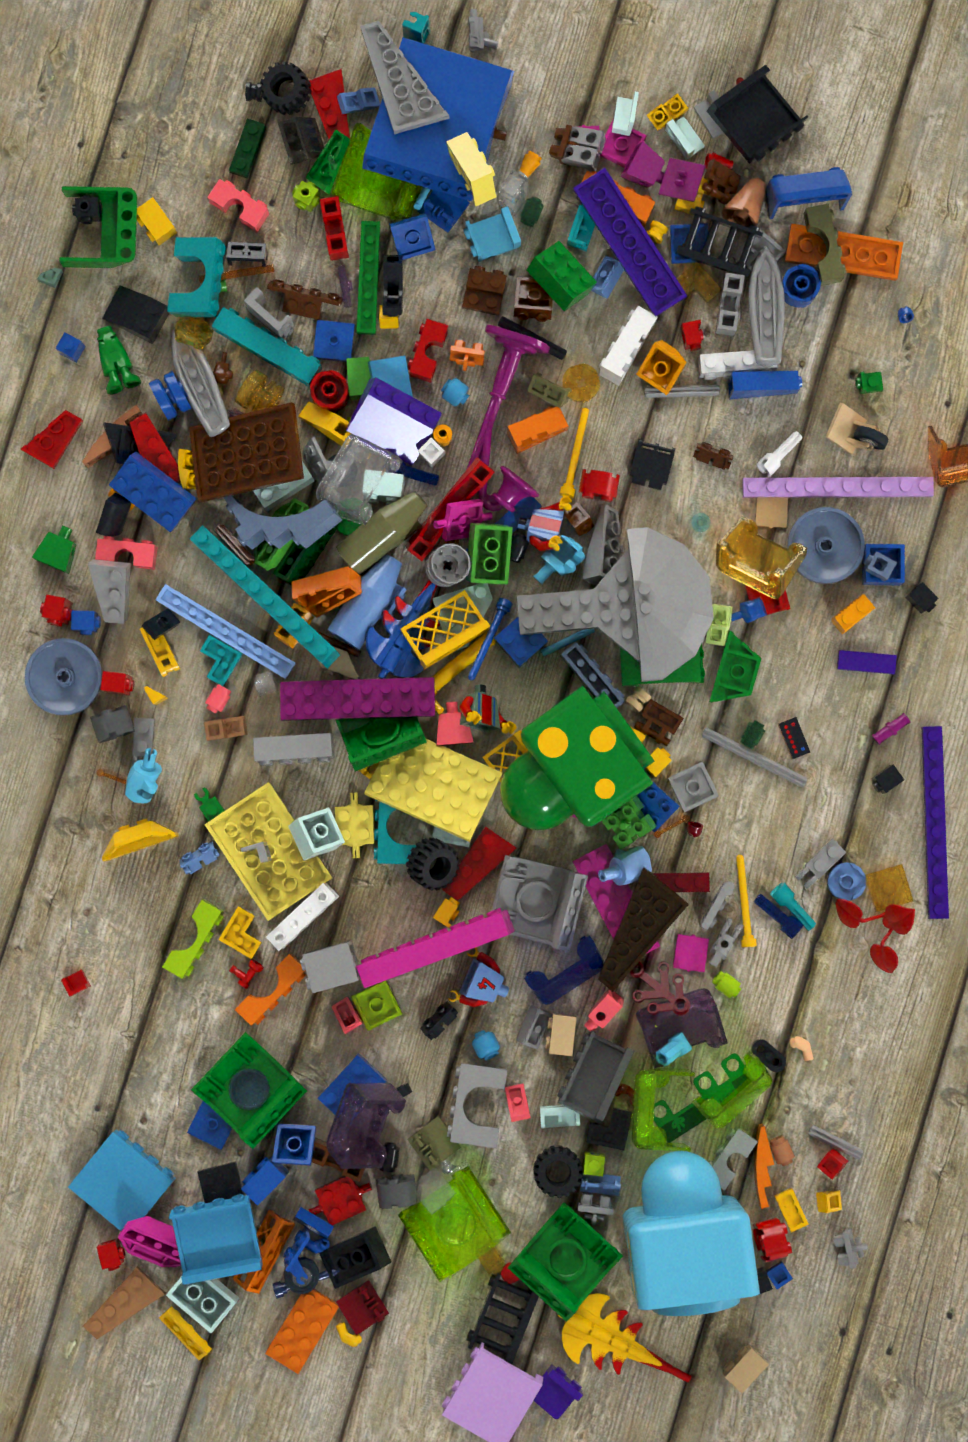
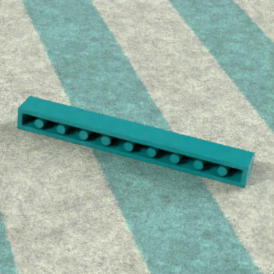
M203 525L191 536L190 540L325 668L328 669L340 656L332 645Z

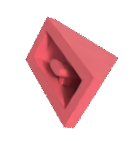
M348 996L331 1006L345 1034L363 1023Z

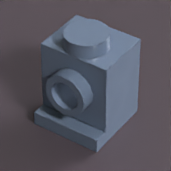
M877 551L873 556L869 554L864 562V565L867 566L865 571L878 577L883 582L888 580L897 562ZM876 563L880 564V570L874 567Z

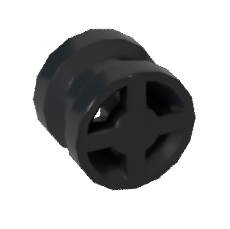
M246 82V101L256 100L257 102H262L263 93L260 91V87L263 85L261 83L252 84L251 82Z

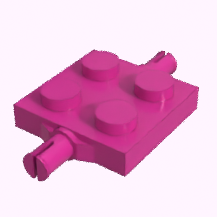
M481 499L447 504L445 518L434 521L433 525L435 529L443 528L442 538L445 541L469 538L470 523H482L483 521L492 520L493 515L491 512H482L484 502Z

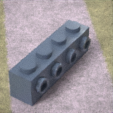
M575 642L560 657L594 698L605 691L616 708H618L625 702L623 699L624 695L618 688L614 689L611 685L612 680L606 673L603 675L600 672L599 664L586 655L588 651L585 647Z

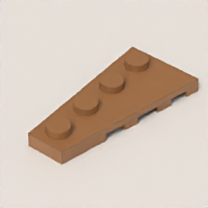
M137 1266L83 1327L96 1339H99L165 1295L166 1292Z

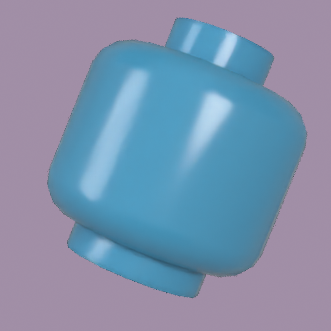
M457 378L448 379L441 389V392H443L442 398L453 406H458L460 403L464 405L470 396L467 394L469 387Z
M482 1030L474 1035L475 1039L472 1041V1047L478 1058L489 1060L499 1054L500 1044L493 1032Z

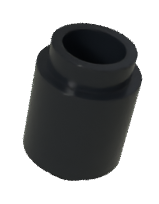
M521 534L512 536L510 561L520 563L521 559H524L529 544L526 536Z
M385 1142V1145L380 1146L378 1162L380 1171L395 1172V1168L398 1166L400 1151L396 1143Z

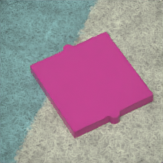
M677 934L673 968L685 969L687 972L691 970L705 972L709 939L695 937V935Z

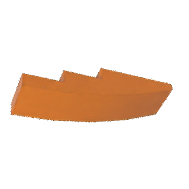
M759 1124L756 1135L758 1142L754 1149V1177L758 1204L763 1209L769 1207L764 1188L772 1186L767 1166L774 1165L765 1126Z

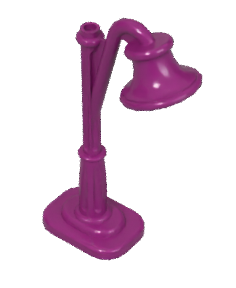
M486 324L485 332L493 337L495 342L503 345L505 349L496 373L492 392L489 393L492 397L467 469L477 457L489 466L492 428L502 400H506L505 396L515 375L521 355L525 353L533 355L536 352L548 354L550 347L546 343L517 332ZM505 466L500 467L503 481L497 493L487 494L488 481L478 491L479 499L484 502L483 507L493 512L500 511L503 508L514 512V506L522 499L530 496L534 498L539 497V493Z

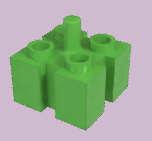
M635 796L621 806L620 810L618 808L602 820L607 830L611 828L614 830L616 835L613 836V839L620 850L637 840L636 834L641 838L657 827L649 813L645 816L642 813L641 809L644 806L638 796Z

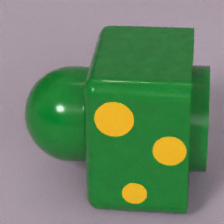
M581 686L522 729L521 739L528 751L513 761L506 769L501 780L500 796L502 805L510 818L525 828L532 830L551 829L573 815L583 825L593 827L653 784V781L644 769L655 761L605 691L593 699L585 687Z

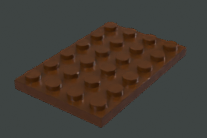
M292 402L229 417L230 426L221 434L213 437L207 434L202 424L189 427L197 500L199 502L304 479L296 408Z

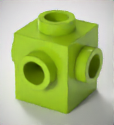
M301 181L299 185L297 184L292 192L295 206L301 210L312 212L321 199L318 187L309 181L307 183Z

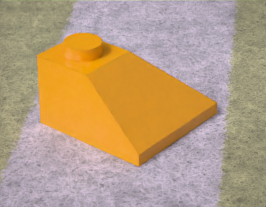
M660 340L654 342L636 375L665 395H668L687 362L678 350L665 341Z

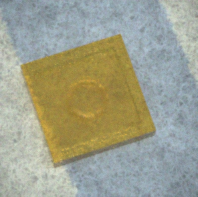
M903 864L865 874L875 912L885 910L891 904L902 905L913 902Z

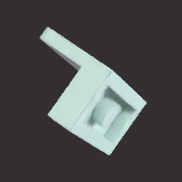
M635 91L633 99L617 97L612 133L630 136L634 125L639 92Z
M685 117L680 118L676 122L672 119L666 124L665 131L686 160L704 149L705 145Z

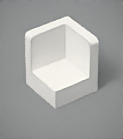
M432 438L418 450V453L429 463L431 468L445 456V450Z

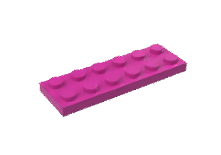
M604 844L572 862L577 872L588 875L585 887L614 940L632 896V891L628 884L618 886L612 879L605 882L600 881L598 876L599 870L609 868L610 861L613 858L607 844ZM657 941L647 953L660 947L659 942Z

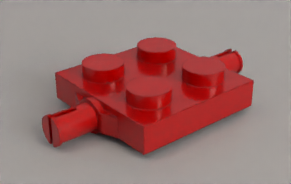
M343 1176L315 1189L319 1205L309 1209V1212L314 1215L322 1212L327 1217L329 1224L335 1225L366 1211L362 1194L373 1190L372 1186L368 1182L359 1187L353 1179Z

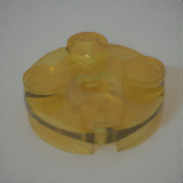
M190 317L189 320L185 321L182 318L175 325V340L179 343L193 346L195 349H203L204 345L211 342L213 329L209 328L210 324L200 318Z
M579 364L567 369L563 376L562 385L565 389L568 387L572 389L567 396L569 399L575 402L587 403L597 395L600 388V379L597 371L592 366ZM584 379L586 386L578 387L576 381Z

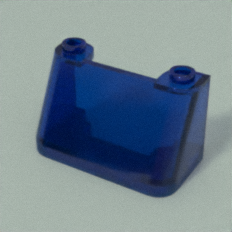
M589 934L579 938L577 954L581 960L552 979L548 980L546 975L540 971L532 972L530 970L523 975L526 983L542 1004L548 1005L601 972L605 961Z

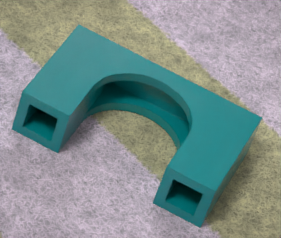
M176 237L174 256L182 262H203L206 273L202 285L197 290L191 293H169L167 312L175 317H217L219 293L221 292V274L224 270L223 257L226 253L224 242L217 237Z
M376 800V802H379V809H375V821L379 822L378 829H375L374 840H378V848H374V859L379 864H406L409 861L407 859L408 854L411 855L412 853L410 850L412 847L415 848L416 845H402L390 837L387 830V822L389 816L396 808Z

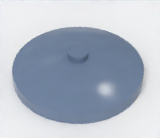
M820 507L803 514L792 526L787 540L788 556L795 570L807 580L819 584L836 583L850 576L860 565L865 550L864 536L858 523L846 512L832 507Z
M54 639L37 648L28 660L25 669L26 689L31 699L41 709L56 715H73L88 708L98 697L102 681V666L96 654L85 644L73 639Z

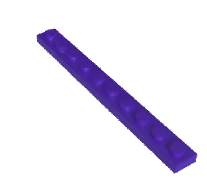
M942 726L921 727L928 919H949Z

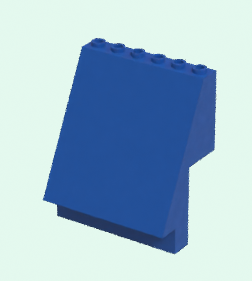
M402 37L399 49L426 83L433 96L438 99L442 108L449 114V119L394 134L382 98L364 153L362 169L472 201V191H467L465 187L467 183L463 176L459 175L449 155L446 142L467 132L471 139L474 138L476 140L479 152L482 151L488 161L494 129L511 89L515 71Z

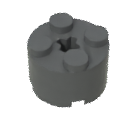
M127 705L118 707L114 711L107 709L100 712V714L90 717L98 743L114 740L122 735L126 736L135 732Z
M403 1173L393 1174L392 1179H387V1177L376 1179L379 1208L392 1209V1206L401 1208L416 1204L417 1191L414 1174L403 1176Z

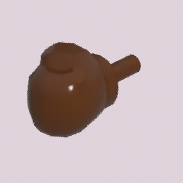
M223 352L221 362H216L213 371L216 382L219 384H227L229 379L233 378V371L229 370L230 365L226 363L227 352Z

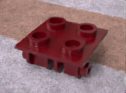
M369 1280L336 1301L356 1335L377 1321L381 1322L389 1314Z

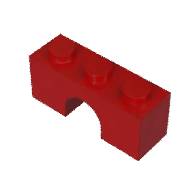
M339 197L320 199L330 261L349 258Z
M426 319L425 324H421L419 330L421 337L419 342H415L413 352H415L414 359H410L407 366L408 370H410V377L432 383L437 361L428 358L425 353L431 346L443 348L449 331L448 325Z

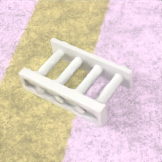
M327 882L321 884L266 938L278 951L286 948L340 896Z

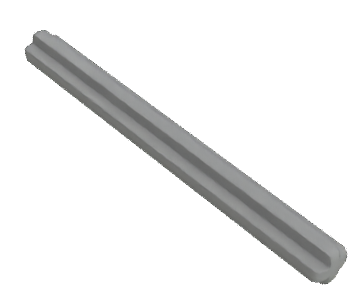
M705 728L702 733V737L800 787H804L807 782L806 777L709 728Z

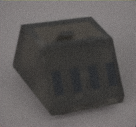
M293 117L278 122L290 165L319 157L324 149V144L315 118Z

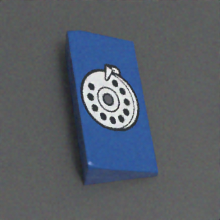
M300 1207L293 1219L326 1239L334 1228L333 1225Z

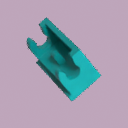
M410 12V16L415 17L417 21L412 23L404 20L402 24L403 37L425 43L430 33L429 16Z
M579 204L567 240V246L587 252L595 224L583 205Z

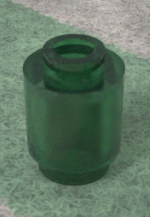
M537 197L526 199L520 214L521 223L534 227L544 208L542 200Z
M756 720L753 723L749 721L741 735L740 743L753 750L755 746H758L766 732L763 729L765 725Z

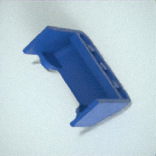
M840 167L831 168L829 171L784 176L783 174L774 175L766 187L769 220L774 218L778 207L839 200L841 211L845 209L852 196V189L847 175Z

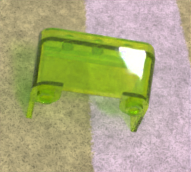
M651 1068L640 1070L636 1074L632 1124V1143L634 1146L642 1150L691 1152V1148L685 1143L666 1142L667 1135L665 1130L659 1126H653L655 1087H665L669 1083L670 1075L695 1077V1072L689 1069Z

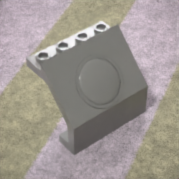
M505 855L492 910L501 908L503 911L507 909L515 929L510 935L551 945L554 949L570 951L588 875L517 856Z

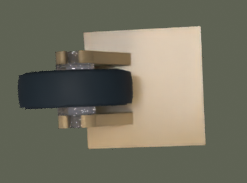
M844 403L839 404L826 435L827 439L849 454H853L855 448L872 451V449L883 450L886 448L889 440L885 434L880 432L881 429H877V426L866 424L867 420Z

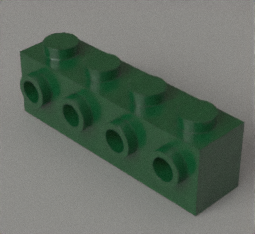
M338 525L334 526L307 549L293 541L273 574L290 586H292V581L305 578L321 552L325 549L330 538L334 535Z

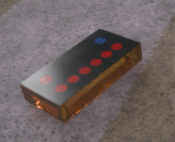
M797 717L778 724L791 759L810 753Z

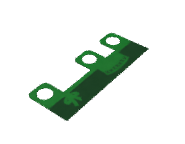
M733 1053L722 1060L721 1066L729 1079L718 1086L708 1071L695 1077L693 1083L702 1097L679 1112L673 1114L664 1100H660L649 1107V1114L668 1144L758 1086L738 1054ZM730 1059H736L739 1062V1068L736 1071L728 1070L727 1062ZM702 1077H708L711 1080V1086L708 1089H702L699 1086V1080ZM659 1105L666 1108V1115L663 1118L656 1117L654 1114L655 1107Z

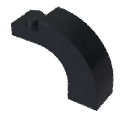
M384 255L383 315L396 317L403 314V255Z

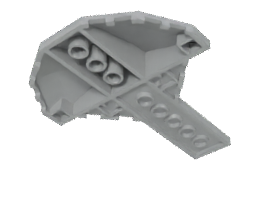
M648 527L627 529V551L594 589L517 596L520 635L597 628L640 663L641 682L663 680L695 657L714 619L708 574L684 544Z

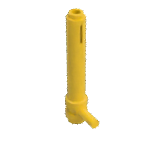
M487 632L432 676L435 678V695L438 694L437 691L475 661ZM494 638L489 649L496 644ZM435 699V711L441 714L444 708Z

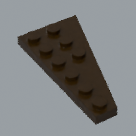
M644 866L598 976V980L612 992L689 905Z

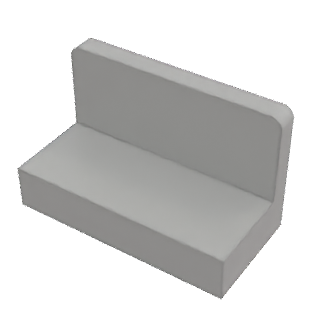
M715 90L708 93L706 100L694 107V110L713 139L724 133L706 112L711 104L719 98Z
M260 842L240 848L241 852L257 849L261 863L272 861L267 842Z

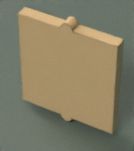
M757 497L755 526L769 527V529L773 527L787 528L788 497Z

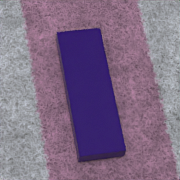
M839 650L837 670L894 675L897 655Z

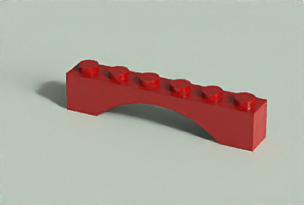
M477 457L424 521L422 526L406 543V549L420 561H423L443 533V528L435 529L433 523L445 518L447 504L470 500L495 473L494 470Z

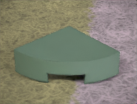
M52 268L41 273L37 280L56 288L63 271L62 269Z

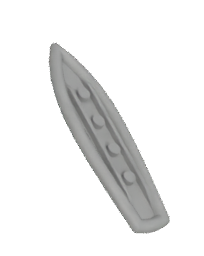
M764 246L756 258L750 276L749 316L755 361L760 365L772 366L781 363L785 298L778 264L768 247Z
M173 328L171 352L177 378L181 382L188 396L187 399L210 437L219 435L230 426V422L213 371L199 346L184 332Z

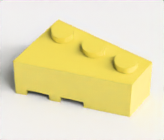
M466 132L447 141L449 155L459 175H462L466 181L465 187L467 191H472L475 206L496 198L493 176H495L494 170L491 165L486 164V157L482 151L479 152L476 140L474 138L471 139Z

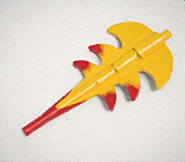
M589 1294L576 1313L567 1322H564L561 1332L562 1345L568 1357L576 1364L580 1363V1355L585 1345L591 1344V1357L599 1370L602 1369L605 1355L610 1351L613 1352L612 1365L618 1375L621 1373L622 1364L625 1359L629 1358L672 1374L687 1383L691 1379V1375L672 1366L635 1341L637 1332L643 1326L642 1322L627 1326L623 1332L619 1330L621 1320L628 1314L627 1310L613 1311L602 1319L600 1317L601 1309L610 1299V1296L606 1294Z

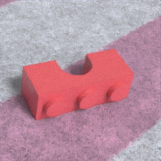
M219 179L207 197L209 203L224 213L232 205L239 204L243 206V212L239 217L241 223L258 232L269 216L267 205L260 200L256 202L244 190L240 192L230 181L226 180L224 182Z
M104 536L103 539H97L95 560L118 562V558L122 553L131 552L134 557L133 566L155 570L158 547L148 540H141V543H136L133 539L122 538V541H117L114 537Z

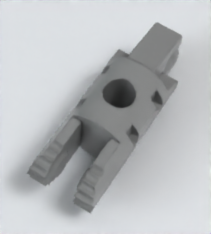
M729 917L710 950V953L713 955L709 963L717 967L721 959H726L744 926L739 923L735 927L732 936L726 933L732 924V919ZM726 940L727 945L721 946V942Z

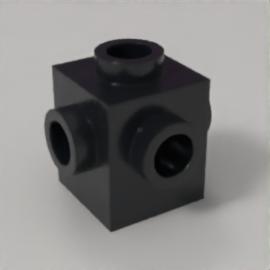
M82 195L80 198H75V205H72V213L79 222L88 225L93 222L102 221L101 202L98 197Z

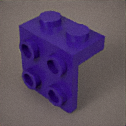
M551 1364L542 1375V1387L533 1401L554 1419H559L575 1399L577 1401L581 1399L583 1392L582 1386L576 1380H570L562 1368L559 1366L556 1368Z

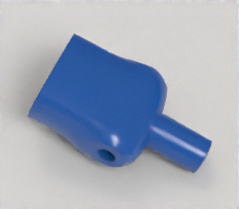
M761 597L740 603V611L732 613L731 621L743 618L746 623H750L767 616Z

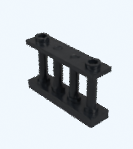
M695 206V209L691 208L689 214L694 215L688 236L685 244L677 246L675 254L729 273L745 275L744 278H748L750 269H747L746 262L755 237L761 238L763 236V232L759 231L760 228L753 225L745 227L705 213L706 210L701 207ZM701 218L711 221L712 224L703 250L698 252L693 250L692 244ZM720 224L729 227L730 230L721 256L715 258L711 256L710 250ZM738 230L748 234L739 262H736L735 265L729 262L728 256Z
M497 1270L496 1274H492L488 1285L491 1287L474 1330H469L466 1341H468L469 1349H472L474 1342L478 1344L483 1342L484 1346L503 1353L502 1356H505L504 1360L513 1364L539 1296L530 1289L525 1290L501 1280V1271ZM496 1287L523 1297L527 1301L525 1307L519 1309L492 1298ZM489 1305L517 1316V1319H519L517 1327H511L486 1317L485 1314ZM481 1324L509 1334V1337L512 1338L510 1345L506 1344L505 1346L478 1335Z

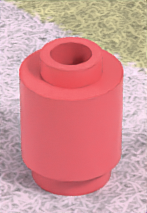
M218 684L216 688H213L205 701L208 705L206 708L215 714L217 711L222 712L230 699L231 691Z

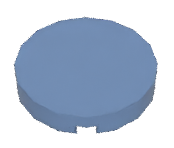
M844 862L837 864L828 874V889L838 899L854 900L861 896L866 888L865 873L854 863Z

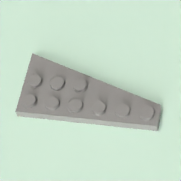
M376 21L360 26L394 134L449 119V114L427 88L426 83L411 63L406 60L402 51L394 44L381 23Z

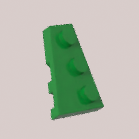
M335 130L305 177L327 194L331 192L350 139L338 130Z

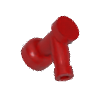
M254 959L249 961L248 966L250 968L247 973L237 969L234 965L229 970V972L234 973L240 979L238 984L245 989H248L250 986L249 982L255 973L261 972L264 968L262 964Z

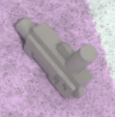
M471 9L470 17L468 18L470 32L469 49L471 52H484V46L497 49L499 42L489 39L487 31L483 32V17H477V9Z

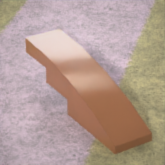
M135 405L113 424L128 426L130 421L143 413ZM105 431L93 444L82 461L87 468L112 453Z

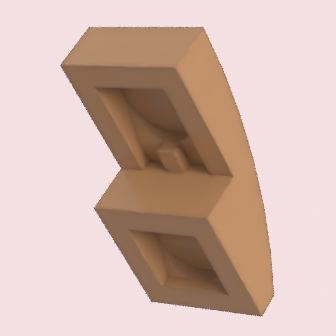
M245 716L204 722L207 741L248 735Z

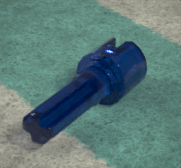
M390 457L386 469L387 473L404 474L406 478L434 486L437 485L439 475L406 466L405 461Z
M759 894L754 900L757 906L780 924V930L789 938L793 939L804 926L793 915L787 916L762 894Z

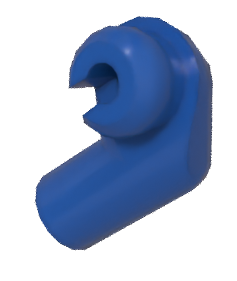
M326 1238L315 1241L309 1240L304 1248L317 1254L328 1249L330 1242Z

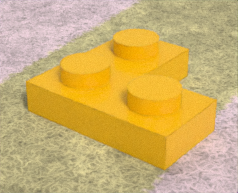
M238 906L218 940L253 959L262 943L246 933L255 915Z

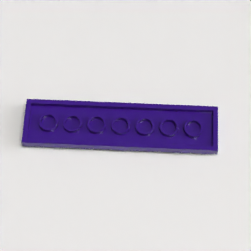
M603 168L573 188L577 198L655 317L687 297L682 286L606 168Z

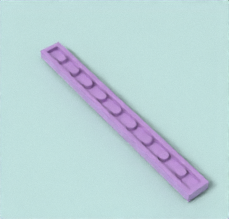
M933 477L742 479L743 498L934 496Z

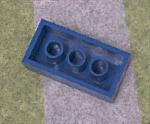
M136 451L128 457L109 484L110 487L170 533L177 527L197 500L195 496Z

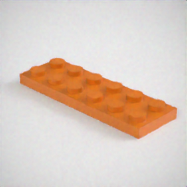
M791 223L785 262L816 267L826 257L824 241L818 235L807 232L806 226ZM838 231V239L836 240L838 246H841L842 257L840 258L841 263L846 267V273L893 281L898 279L903 242Z

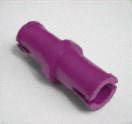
M902 713L892 722H887L886 726L873 734L872 737L880 745L892 735H897L900 729L911 722Z

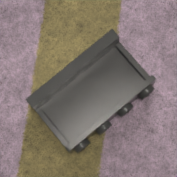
M592 1030V1032L586 1033L583 1037L581 1044L584 1046L581 1052L577 1051L573 1059L576 1062L573 1069L570 1068L565 1077L568 1081L565 1087L561 1086L557 1096L560 1097L558 1100L559 1104L600 1124L606 1116L634 1050L628 1047L624 1049L596 1035V1032Z

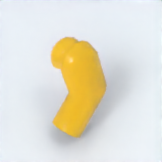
M345 1322L336 1325L343 1343L356 1347L362 1342L360 1334L353 1335L348 1332Z

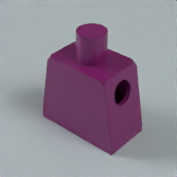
M641 142L636 145L620 177L646 188L652 186L655 181L662 184L665 173L661 170L665 161L646 143Z

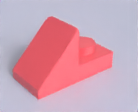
M524 1084L505 1087L511 1122L531 1118Z

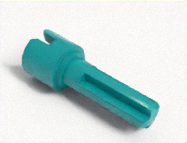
M785 882L777 885L771 891V897L780 906H786L806 930L810 931L813 929L816 922L794 899L795 893Z

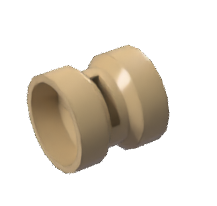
M636 686L633 694L628 696L625 702L634 710L640 712L643 704L652 697L642 688Z

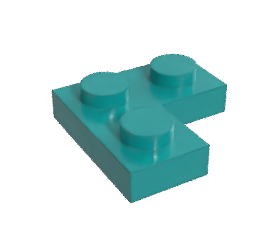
M211 635L208 636L200 649V652L216 660L207 678L224 687L243 654Z

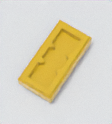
M792 1188L774 1195L791 1233L809 1225Z

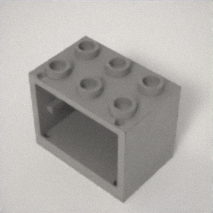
M352 940L307 952L300 959L302 970H306L308 975L305 978L308 990L311 989L312 993L361 979L356 968L358 962Z

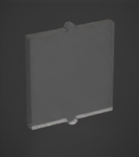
M433 1168L425 1176H421V1179L416 1183L417 1197L431 1215L442 1206H446V1202L456 1194L436 1168Z

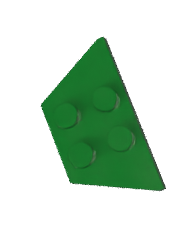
M729 631L709 699L711 703L751 696L762 658L735 636L732 631Z

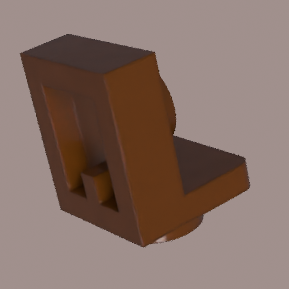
M579 502L574 504L570 511H564V517L575 529L579 537L588 533L594 527L591 517Z

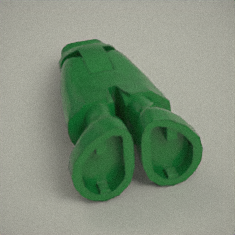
M111 326L98 329L99 337L97 340L104 376L109 377V382L106 386L107 394L113 395L123 390L118 374L122 375L126 388L139 386L141 379L130 372L133 368L132 363L116 332H113Z

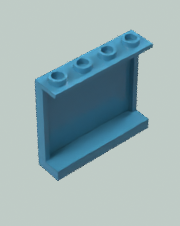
M116 1129L68 1188L121 1231L128 1221L145 1217L176 1178L173 1177L174 1173L169 1168L161 1167L158 1164L159 1161L153 1155L148 1156L144 1153V1148L140 1144L132 1143L124 1131Z
M239 1194L227 1200L218 1198L211 1203L197 1202L190 1207L181 1205L171 1210L169 1220L172 1219L183 1272L181 1277L183 1285L262 1269L263 1262L249 1195Z

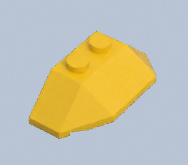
M147 818L137 821V825L133 827L129 825L118 828L119 832L113 834L102 856V860L109 861L179 837V834L155 821H148Z

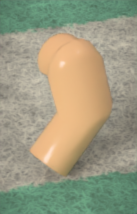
M800 1036L790 1039V1046L802 1051L804 1061L814 1059L811 1045L807 1040Z

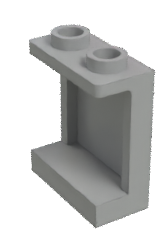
M258 287L244 300L247 310L277 337L279 336L284 339V337L288 338L293 333L294 324L289 315L279 322L262 307L266 300L263 292Z

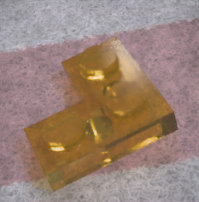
M697 261L677 278L687 296L695 290L706 303L722 290Z

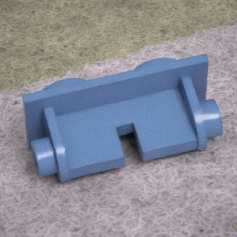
M213 841L209 844L204 843L195 852L183 855L181 860H179L180 867L183 868L186 874H192L203 868L199 861L203 860L205 865H208L217 860L220 853L215 849Z
M583 1174L580 1191L619 1196L621 1176L603 1174L602 1177Z

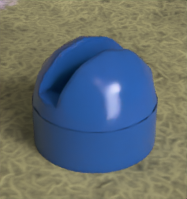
M905 306V308L898 310L897 315L901 323H908L913 320L914 314L910 307Z

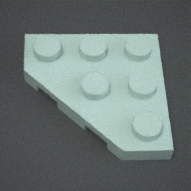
M479 583L432 598L435 607L465 590L483 618L493 600L488 583ZM459 598L456 601L455 607L466 609L467 601L465 598ZM441 609L439 616L450 619L452 609ZM454 610L453 620L463 622L465 612ZM467 614L466 623L475 624L479 621L476 615ZM439 620L442 631L447 632L449 622ZM451 623L450 632L460 633L463 625ZM469 642L468 644L464 645L456 651L467 648L471 642Z

